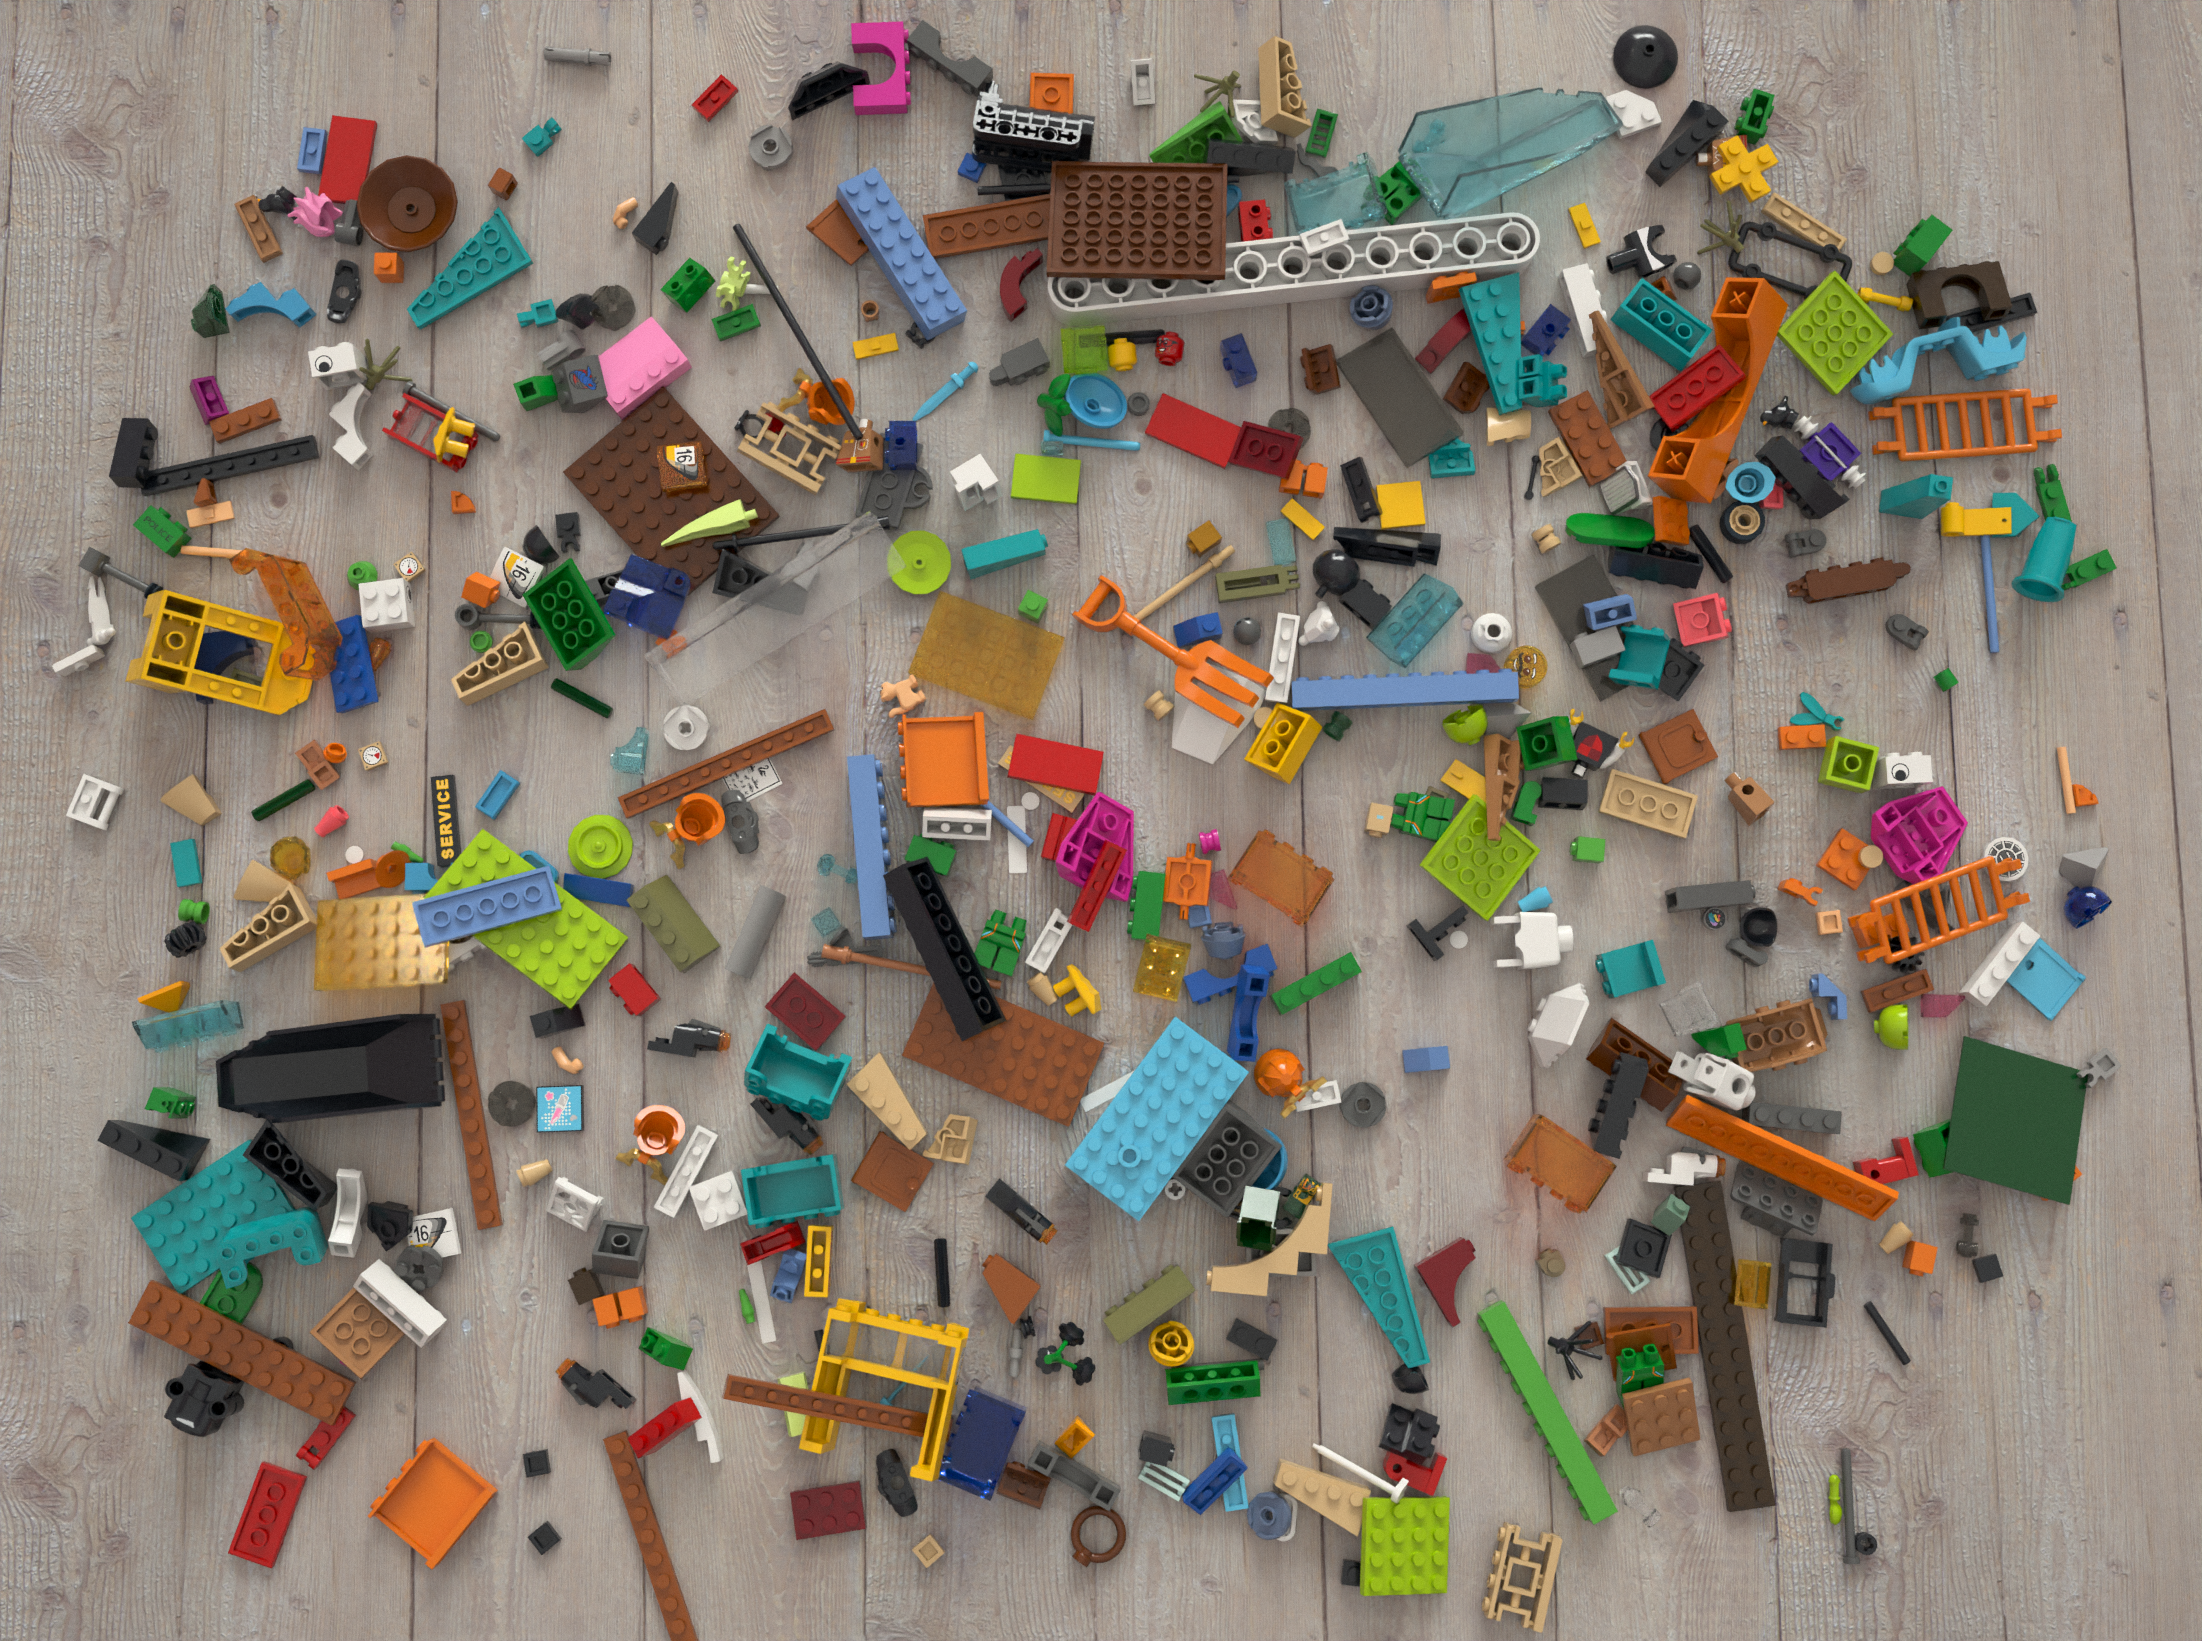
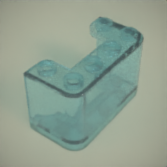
M1368 152L1356 155L1358 160L1356 164L1351 161L1349 162V167L1309 181L1308 178L1303 179L1304 183L1299 184L1295 182V179L1284 182L1296 232L1299 235L1342 219L1345 229H1356L1362 227L1365 222L1371 220L1379 221L1385 217L1384 215L1388 212L1375 161Z

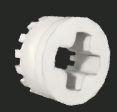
M1171 1179L1165 1185V1193L1173 1200L1180 1199L1185 1193V1186L1176 1179ZM1172 1183H1176L1177 1186L1182 1188L1181 1191H1178L1177 1196L1168 1191V1188L1172 1187Z

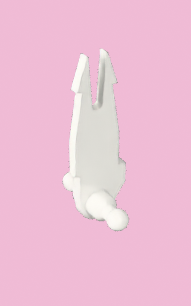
M92 576L87 587L89 589V623L92 624V638L87 640L88 646L104 645L116 634L113 625L110 624L109 609L104 593L106 590L101 577L98 578L97 597Z

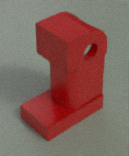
M1908 1137L1892 1139L1896 1153L1895 1156L1880 1160L1866 1158L1853 1162L1856 1173L1864 1175L1880 1184L1919 1175Z
M796 1221L775 1229V1231L766 1235H760L742 1242L740 1246L747 1265H750L772 1254L803 1244L805 1239L799 1223Z
M1387 1451L1383 1460V1469L1391 1479L1400 1482L1402 1478H1405L1409 1481L1408 1486L1433 1496L1447 1458L1435 1452L1430 1467ZM1399 1464V1467L1393 1470V1466Z

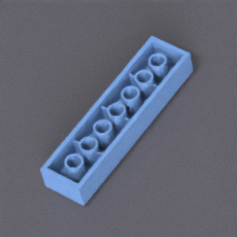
M876 167L837 185L836 199L864 243L868 246L869 251L926 340L928 341L964 322L967 309Z
M874 754L848 756L847 764L863 938L867 941L894 938L893 933L897 932V922L892 917L891 910H895V900L892 894L890 895V890L887 888L883 877L884 874L888 873L887 865H891V855L885 843H889V833L883 821H887V811L881 799L885 798V788L879 778L883 776V766Z

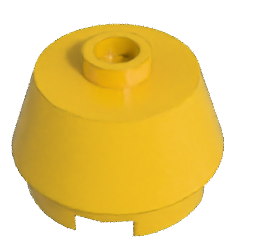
M1168 1321L1153 1329L1149 1336L1148 1348L1152 1357L1164 1366L1174 1367L1185 1363L1191 1357L1194 1351V1339L1185 1325L1176 1321Z

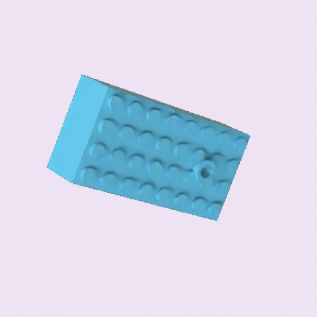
M1174 1017L1067 1160L1065 1166L1137 1221H1140L1249 1071L1177 1017Z

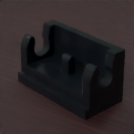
M1542 777L1540 785L1542 793L1539 797L1538 808L1583 810L1588 803V780Z

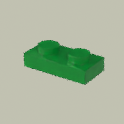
M753 304L711 319L720 342L761 327Z

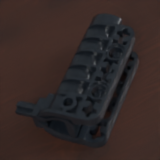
M990 80V83H986L985 92H980L973 120L974 139L972 157L975 161L1051 173L1052 162H1042L1041 159L1049 158L1052 161L1079 162V159L1090 160L1095 116L1003 104V99L1000 98V94H997L999 84H995L993 80ZM999 152H1007L1009 155H1008V156H1000V155H998V153H999Z

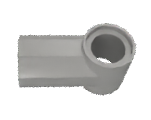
M567 330L558 336L556 342L537 354L546 368L551 370L567 359H575L582 355L585 347L574 330Z

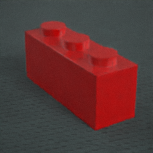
M690 1397L673 1403L627 1439L639 1459L657 1452L702 1417Z

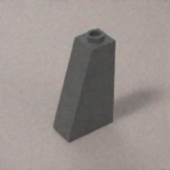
M1751 880L1675 887L1665 891L1668 913L1750 904L1754 902L1753 898L1756 897L1754 885H1751Z

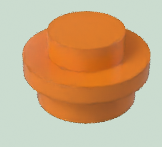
M330 743L325 747L323 756L331 763H341L345 761L347 753L342 744Z

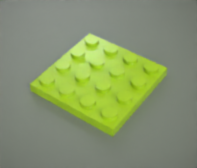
M1836 271L1831 272L1780 326L1777 337L1832 396L1837 395L1893 335L1890 329Z
M1473 794L1419 866L1479 917L1488 921L1541 850L1508 821L1506 825L1501 826L1499 832L1500 841L1488 840L1486 803L1480 797Z
M1446 1496L1402 1497L1398 1503L1391 1501V1497L1363 1498L1360 1594L1363 1596L1447 1593L1450 1498Z

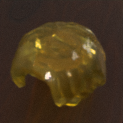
M296 836L283 837L271 846L270 865L282 877L295 880L302 873L307 874L310 870V848L307 847L301 838L299 839Z

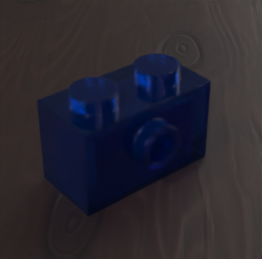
M1550 304L1523 337L1521 345L1534 355L1539 354L1543 357L1547 354L1549 356L1557 346L1554 342L1558 337L1563 339L1570 330L1567 326L1571 319Z
M1242 333L1221 340L1220 351L1224 358L1222 363L1225 371H1229L1235 388L1256 381L1258 373Z
M889 421V428H885V441H889V450H885V463H889L890 470H917L916 421Z

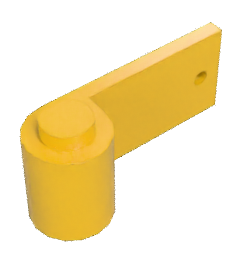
M1950 502L1941 508L1942 536L2012 534L2011 507L1964 509V507L1959 506V503Z
M1455 759L1440 781L1467 799H1470L1474 794L1486 803L1485 777Z

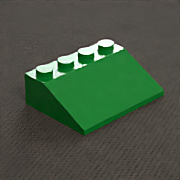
M572 558L566 560L523 594L524 599L565 671L583 669L600 655L616 635Z

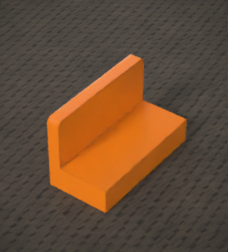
M367 859L326 873L329 882L335 883L339 899L344 900L382 887L378 884L375 877L376 860Z

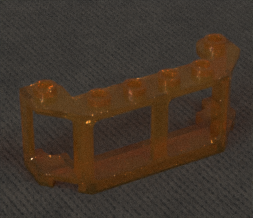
M249 548L243 549L229 559L237 574L247 575L253 570H257L288 633L292 645L283 650L279 656V664L284 675L320 680L333 671L337 663L334 660L336 648L341 646L343 638L306 563ZM309 645H318L320 649L312 654L314 658L313 667L309 670L298 669L305 664Z

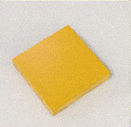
M1420 481L1376 485L1377 501L1382 509V515H1379L1381 530L1424 526L1426 524Z

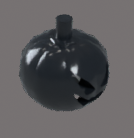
M1338 549L1323 551L1316 557L1313 563V576L1320 586L1315 595L1320 599L1327 592L1338 596L1349 592V590L1355 588L1359 578H1361L1360 567L1356 561Z

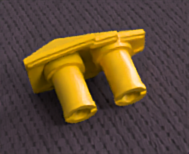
M451 407L446 413L444 422L439 426L438 433L433 439L439 463L446 452L463 458L467 456L469 444L450 440V433L456 432L471 438L474 433L475 424L456 419L454 407Z
M1073 964L1068 965L1069 976L1053 985L1054 991L1059 997L1075 988L1080 994L1079 997L1065 1004L1067 1013L1073 1017L1087 1007L1092 1014L1102 1010L1099 992L1093 988L1090 981L1082 975Z

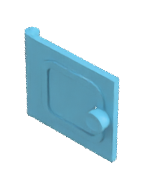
M2039 938L2006 982L2042 1013L2047 1020L2052 1021L2086 977L2078 973Z

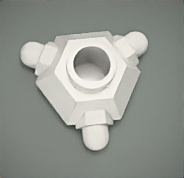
M1324 601L1318 602L1317 609L1310 613L1304 625V635L1299 638L1298 642L1301 646H1305L1312 642L1332 641L1337 636L1339 626H1337L1329 606Z

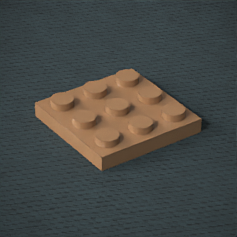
M354 1287L310 1331V1334L361 1380L405 1335L401 1329Z
M1690 1378L1622 1394L1630 1449L1633 1456L1701 1440L1693 1382Z

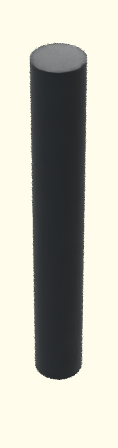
M1869 1301L1864 1304V1308L1903 1365L1908 1364L1911 1359L1873 1303Z

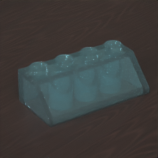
M1424 573L1366 638L1392 662L1406 668L1464 603L1452 586Z
M220 1000L132 1021V1026L145 1049L155 1050V1053L170 1050L169 1046L177 1045L178 1048L190 1046L192 1041L200 1039V1042L211 1041L215 1039V1035L222 1034L223 1037L236 1035V1030L244 1029L239 1002Z

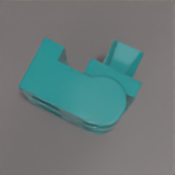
M1539 354L1519 358V378H1521L1519 380V400L1534 407L1558 405V400L1567 398L1566 386L1563 384L1558 385V379L1567 377V367L1563 364H1553L1550 361L1543 362V357Z

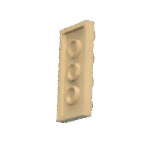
M1611 769L1598 812L1685 839L1698 795Z

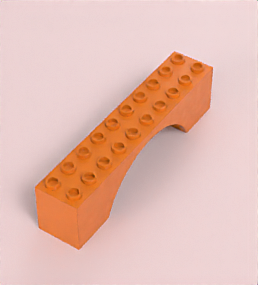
M1726 277L1711 314L1716 346L1720 344L1744 372L1746 379L1703 409L1686 430L1674 436H1663L1648 477L1673 499L1708 504L1712 502L1788 307V304L1764 278Z

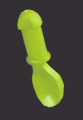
M1833 1474L1828 1479L1830 1522L1837 1525L1842 1518V1508L1837 1502L1840 1500V1479L1837 1475Z

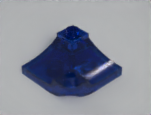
M631 554L614 589L611 590L603 609L604 613L625 621L627 625L669 641L690 590L689 576L675 568H667ZM682 579L683 583L676 585L675 580Z

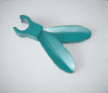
M1805 692L1800 694L1802 704L1810 713L1796 714L1791 717L1790 722L1792 724L1804 726L1823 723L1834 731L1841 729V727L1835 726L1834 721L1838 720L1841 723L1844 721L1843 717L1826 714L1825 710L1813 696Z

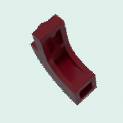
M1038 248L1033 252L1028 251L1022 257L1021 262L1014 256L1003 270L1000 279V298L1004 313L1010 322L1027 309V301L1020 292V285L1028 274L1043 263V254Z
M1464 308L1456 313L1429 340L1426 347L1415 358L1429 373H1433L1444 359L1464 339L1471 335L1472 330Z

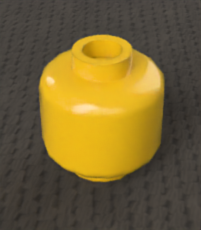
M1127 338L1115 339L1114 344L1108 347L1110 367L1115 368L1116 372L1132 370L1133 366L1137 363L1135 344L1127 342Z

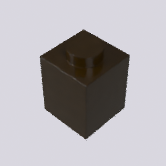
M586 1267L573 1272L574 1277L568 1280L578 1305H582L605 1294L596 1273H593L592 1269L588 1271Z

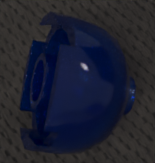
M2077 886L2067 893L2069 898L2065 901L2063 909L2068 922L2078 929L2094 920L2093 917L2098 913L2102 914L2112 904V901L2104 891L2095 886H2086L2081 889Z

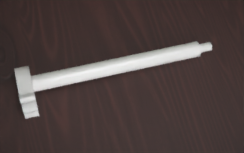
M1313 1444L1312 1447L1318 1450V1453L1392 1494L1391 1501L1398 1503L1404 1496V1491L1407 1489L1409 1482L1407 1479L1402 1478L1397 1486L1394 1487L1328 1448Z

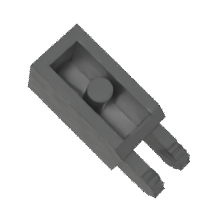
M1039 338L1002 354L1000 359L1001 365L990 370L989 379L993 386H999L1006 382H1009L1010 386L1013 384L1020 385L1026 382L1030 376H1039L1047 372L1048 368H1050V361Z

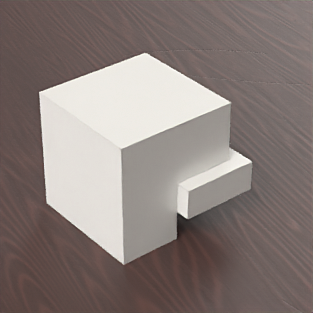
M981 454L950 471L960 505L964 511L983 500L988 505L1003 496L998 479Z

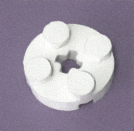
M690 705L672 709L666 715L663 723L664 736L667 742L680 750H691L702 745L710 729L705 714L700 709ZM682 722L691 724L690 733H683L681 731L683 729L681 726Z

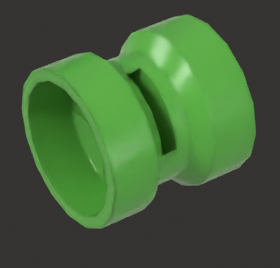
M183 899L178 910L179 920L185 922L194 920L198 924H205L210 913L209 903L203 901L194 903L193 900Z

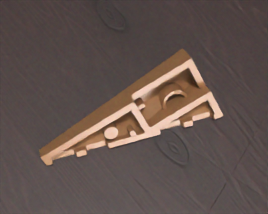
M1598 310L1589 314V319H1592L1594 331L1592 338L1595 341L1597 350L1595 357L1600 387L1603 388L1605 399L1603 406L1604 410L1607 411V425L1609 429H1612L1640 416L1655 406Z
M1500 734L1484 736L1488 840L1500 841L1499 832L1501 826L1506 825L1507 822L1505 818L1506 811L1512 807L1520 784L1518 776L1520 770L1525 769L1519 740L1511 741Z

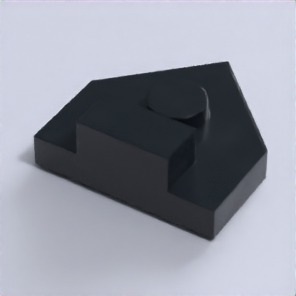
M386 1201L383 1204L376 1202L368 1204L367 1227L372 1233L375 1232L386 1252L412 1233L413 1210H409L408 1205Z

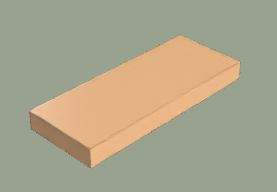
M231 501L186 510L190 528L235 519Z

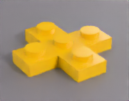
M1737 135L1717 147L1726 166L1713 172L1709 178L1720 195L1740 186L1749 203H1752L1770 193L1771 189L1761 173L1776 166L1779 161L1768 143L1748 153Z

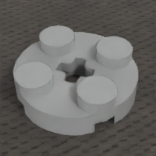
M764 125L752 133L748 146L752 160L762 167L763 170L778 169L784 166L793 156L791 138L783 128ZM768 143L771 145L776 144L774 151H766Z

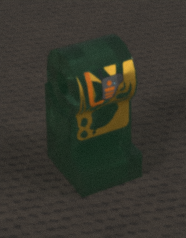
M1305 1173L1281 1207L1300 1219L1306 1205L1311 1202L1316 1194L1317 1187H1320L1321 1183Z

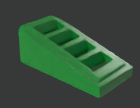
M1317 108L1305 152L1326 158L1338 114ZM1319 118H1320V119L1327 120V121H1331V124H1330V125H1327V124L1318 122V121H1319ZM1321 127L1324 129H1328L1329 131L1328 133H1324L1321 131H1317L1316 128ZM1314 135L1327 138L1326 142L1314 139ZM1312 143L1322 145L1324 149L1313 148L1311 145Z

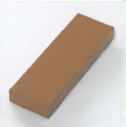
M252 195L235 203L234 205L261 261L265 263L282 255L283 252L264 212L259 209L257 197Z

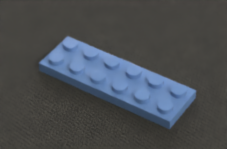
M549 866L412 902L424 948L562 910Z

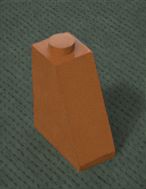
M996 1252L994 1257L989 1255L982 1264L985 1268L982 1273L1008 1320L1014 1325L1041 1287V1284Z

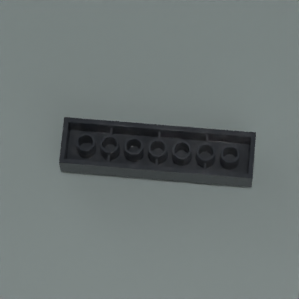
M924 857L902 864L884 874L886 886L896 902V907L906 923V928L916 944V949L925 963L926 970L930 973L936 991L940 994L945 1009L950 1015L961 1040L965 1041L1005 1022L1006 1018L929 858Z

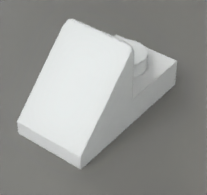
M1153 59L1131 60L1130 78L1132 81L1133 105L1155 104Z

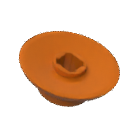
M395 850L382 855L378 859L375 877L380 886L393 888L405 880V863H411L407 853Z

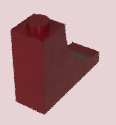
M1459 1237L1414 1265L1448 1324L1452 1327L1461 1323L1454 1303L1457 1280L1465 1267L1476 1259L1473 1254L1476 1251L1469 1239L1465 1241L1462 1237Z

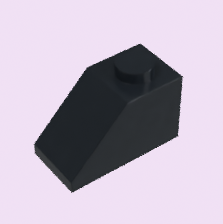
M575 1004L571 1010L567 1007H561L530 1016L535 1038L539 1039L586 1026L580 1004Z

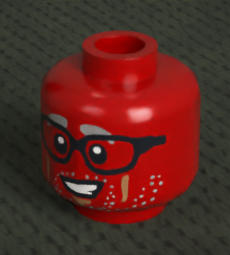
M1170 331L1166 332V335L1159 336L1155 348V357L1159 360V363L1165 366H1175L1176 363L1182 361L1185 346L1184 340L1179 337L1178 333Z

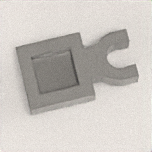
M2102 1048L2086 1062L2090 1067L2079 1071L2076 1075L2079 1078H2083L2088 1074L2090 1080L2085 1085L2087 1088H2092L2097 1083L2098 1077L2101 1080H2105L2122 1065L2108 1048Z

